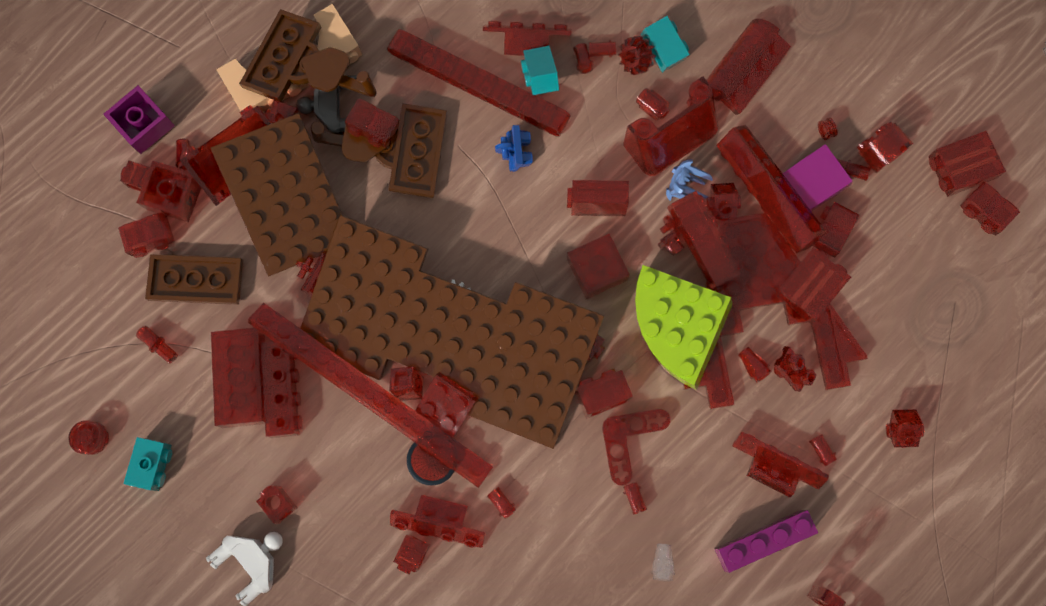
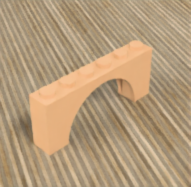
M331 4L314 14L316 22H319L322 27L319 31L318 50L321 51L328 47H333L344 51L350 59V64L356 62L362 56V53L334 5ZM236 59L216 69L247 120L258 118L265 110L277 107L282 103L243 89L239 83L246 69ZM291 84L283 100L298 95L302 89L310 84Z

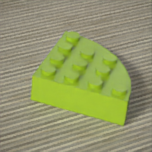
M642 265L635 297L637 320L642 336L654 357L665 370L680 382L697 390L733 305L732 299L729 296Z

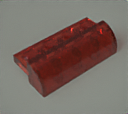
M754 19L701 87L715 101L721 100L735 115H738L744 110L791 46L778 34L780 29L764 19Z

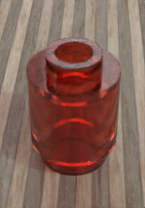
M646 88L636 99L639 108L655 121L659 118L661 120L664 119L670 111L668 108L670 103L654 90Z

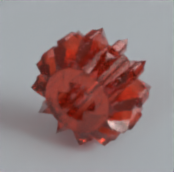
M634 36L627 38L619 46L622 51L617 54L621 57L619 64L624 65L625 72H630L631 75L646 73L654 65L652 59L656 55L652 54V50L655 46H649L650 39Z

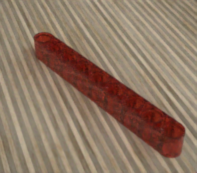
M402 29L396 31L387 47V51L393 56L551 135L560 137L571 117L566 110L536 95H532V93Z

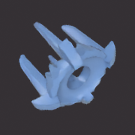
M692 159L685 160L672 170L674 174L669 188H666L667 198L671 201L673 196L692 203H699L700 199L691 195L704 199L708 198V196L686 186V182L691 180L705 185L706 183L691 174L713 181L712 176L692 166Z

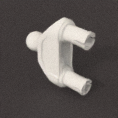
M278 532L268 533L264 538L263 544L257 539L227 535L223 539L222 545L208 555L206 560L207 562L211 561L210 565L217 569L231 555L235 556L252 578V582L236 594L237 600L243 599L240 601V604L247 606L260 593H267L272 588L274 558L269 551L278 550L282 546L283 539Z

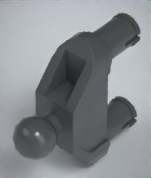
M357 75L348 76L357 79ZM338 85L335 90L330 92L315 89L314 101L308 97H301L297 100L296 108L298 112L305 115L314 110L319 121L332 134L340 135L345 131L346 122L349 119L341 118L340 92L342 89L347 88Z

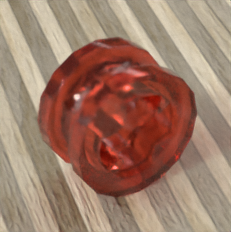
M831 117L826 118L825 122L823 120L818 122V130L824 140H828L830 136L836 137L838 135L837 126Z

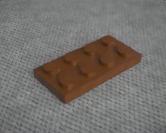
M150 254L145 299L163 302L239 305L243 259Z

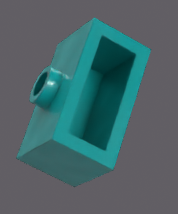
M668 16L644 28L640 34L662 73L684 61L690 55L687 43L681 40L677 33L678 28L673 20L670 21Z
M550 46L523 50L524 60H521V67L526 87H531L532 95L559 91L558 74Z
M137 437L123 484L151 491H159L166 479V474L164 473L166 464L172 458V445Z

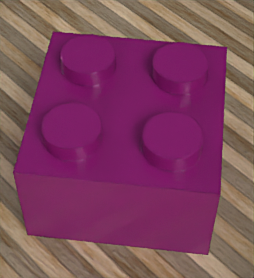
M139 85L103 113L126 141L140 154L175 126Z

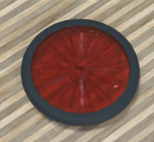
M425 436L418 439L412 444L407 454V467L410 474L415 480L425 485L433 486L444 483L452 476L457 464L456 453L452 445L447 440L438 436Z

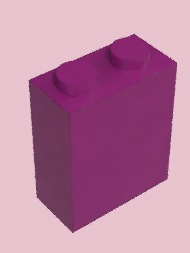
M825 144L779 175L778 180L780 183L777 185L784 195H790L793 200L791 205L798 214L802 212L806 216L852 185L853 181Z

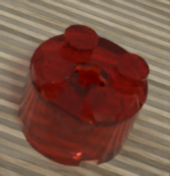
M891 121L881 126L875 132L877 134L875 138L872 136L857 147L859 155L876 174L914 144L897 123L893 124Z

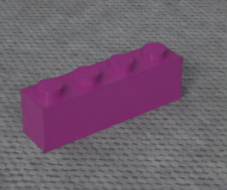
M800 510L721 545L714 550L724 572L730 573L816 535L818 531L808 510Z

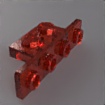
M488 21V25L483 26V31L505 32L504 55L524 56L523 50L549 46V34L571 35L572 29H567L568 25L554 24V28H547L544 23H532V27L523 26L522 22H510V26L501 25V21Z
M741 432L732 445L734 448L753 457L746 476L790 498L795 493L799 480L816 489H820L829 478V475L820 469L812 467L798 458L756 439L750 434Z
M421 495L415 515L391 510L390 525L398 530H410L422 536L438 537L446 542L455 541L471 548H482L484 544L485 532L463 527L468 508L466 505Z

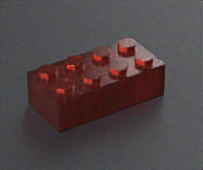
M258 327L211 332L215 426L230 428L269 424L265 332Z

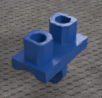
M513 125L512 130L508 131L506 136L501 137V143L495 146V152L502 154L503 160H509V171L516 172L520 167L530 166L533 163L532 153L522 152L521 147L530 144V132L520 130L519 125Z

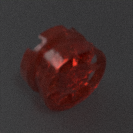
M86 420L80 421L72 427L68 440L75 452L95 455L103 451L105 445L108 444L109 434L102 424Z

